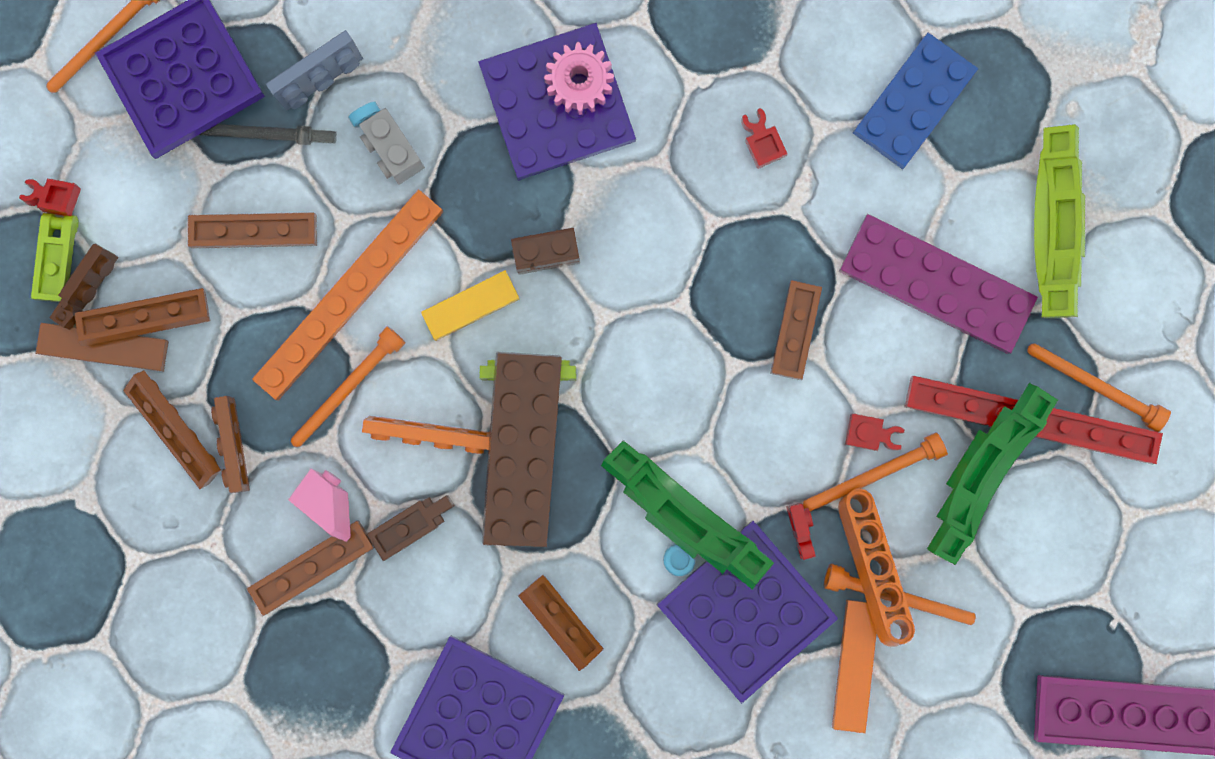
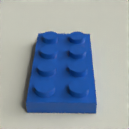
M928 32L856 127L853 134L903 170L978 68Z

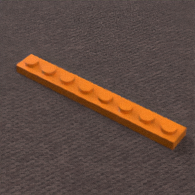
M418 189L252 380L275 400L279 401L444 211Z

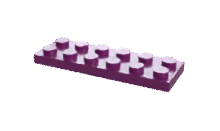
M869 214L865 216L839 269V272L1006 354L1012 353L1038 299L1037 296Z
M1038 675L1034 740L1045 743L1215 756V689Z

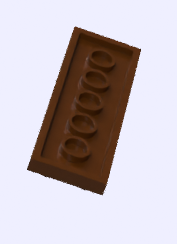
M496 352L482 531L483 545L547 547L562 363L560 355Z

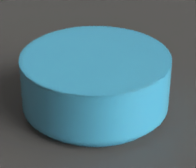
M374 101L356 109L348 118L354 127L359 128V124L381 110Z
M674 544L665 551L663 562L665 568L671 574L684 576L693 570L696 558L693 559L678 545Z

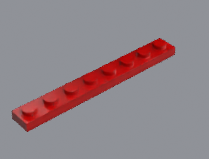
M911 376L905 407L992 427L1003 407L1013 410L1018 400L918 376ZM1053 408L1047 418L1045 427L1035 438L1143 463L1157 464L1163 433Z

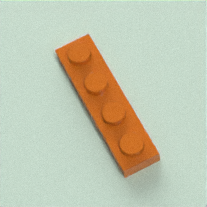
M368 416L363 420L362 433H370V438L386 441L390 440L391 436L402 438L403 443L420 445L421 441L434 442V447L440 449H453V445L464 446L466 452L483 454L484 449L489 450L490 432Z

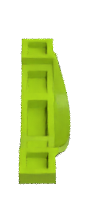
M1076 124L1043 128V149L1040 152L1034 211L1035 263L1038 288L1042 296L1043 318L1078 317V287H1081L1082 257H1085V194L1082 193V161L1079 159V127Z

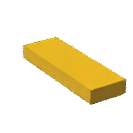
M506 270L422 311L421 314L434 340L437 341L520 300Z

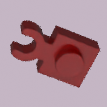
M761 108L756 111L759 118L758 123L753 124L749 122L746 114L741 118L743 128L752 133V136L747 137L745 142L757 169L787 156V151L776 127L773 126L766 129L764 125L766 114Z
M47 178L45 186H42L36 180H25V184L34 189V191L28 196L20 195L19 198L29 206L37 205V208L42 212L72 216L81 191L78 185Z
M852 413L850 415L845 445L878 451L879 444L883 443L889 450H901L902 446L893 444L890 437L894 432L904 433L905 429L899 426L882 429L884 419Z
M802 503L786 506L800 559L805 560L816 557L810 539L809 527H813V520L809 508L804 509Z

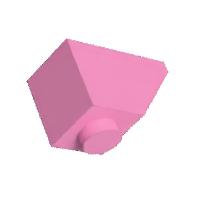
M310 469L288 500L331 536L347 542L350 538L348 493L339 486L341 480L331 472L325 470L322 474Z

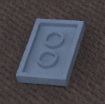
M344 30L266 83V86L286 111L291 108L297 109L304 105L308 100L307 97L317 90L320 92L329 88L334 82L333 79L342 73L348 74L354 71L359 66V62L364 58L351 36Z

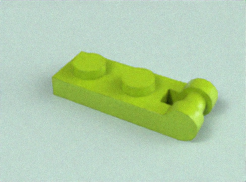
M43 213L41 215L31 299L52 302L61 301V297L58 294L69 280L71 273L74 239L79 224L77 216L56 217L52 213ZM55 229L61 230L60 238L53 237Z

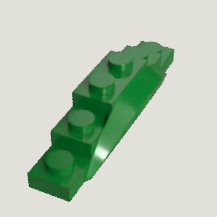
M1029 383L1013 410L1003 407L987 434L981 430L978 431L946 483L953 490L937 514V517L943 523L927 547L930 552L954 565L957 564L965 549L974 541L983 515L1003 478L1026 446L1043 430L1047 423V418L1058 399Z
M624 440L603 460L601 466L626 486L623 493L647 512L645 519L693 559L699 554L719 572L724 574L726 570H729L752 590L774 564L771 559L757 549L754 542L716 515L664 472L649 457L638 453Z

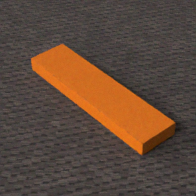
M846 600L832 728L835 730L866 733L877 636L867 602Z

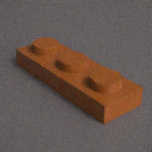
M793 280L790 281L770 374L803 380L822 287Z
M230 396L214 398L215 406H212L211 413L214 424L219 427L220 437L217 438V449L219 455L224 457L225 469H222L223 484L225 488H229V493L250 491L235 398Z
M544 575L540 576L518 595L579 671L585 668L604 650Z

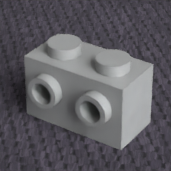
M386 108L359 124L365 133L360 136V139L370 153L374 150L377 151L382 159L377 164L387 179L393 176L400 185L425 168Z

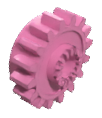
M580 42L576 43L575 50L572 51L567 45H564V54L562 56L554 52L553 59L555 64L547 63L546 65L547 71L551 74L544 76L545 83L551 85L547 88L548 96L556 95L554 104L559 106L563 103L567 113L571 109H577L579 115H582L583 109L587 108L594 112L595 104L597 103L604 105V94L612 93V87L607 83L614 82V74L606 73L612 69L611 62H602L604 52L600 51L596 55L593 54V45L591 44L586 50H582ZM576 74H583L587 77V81L576 84L572 82L571 78Z

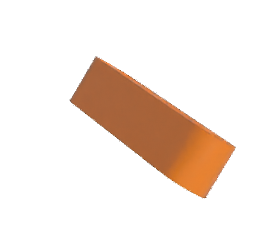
M855 489L840 500L838 505L839 515L877 636L884 645L896 647L911 641L915 633L914 623L875 501L867 490ZM851 499L860 502L862 506L861 513L855 512L851 508ZM861 529L867 530L872 538L871 544L862 541L860 537ZM871 560L877 561L880 564L881 575H876L871 571ZM882 591L890 595V607L882 604L880 600ZM892 622L896 623L901 629L902 634L899 639L892 636L890 632Z

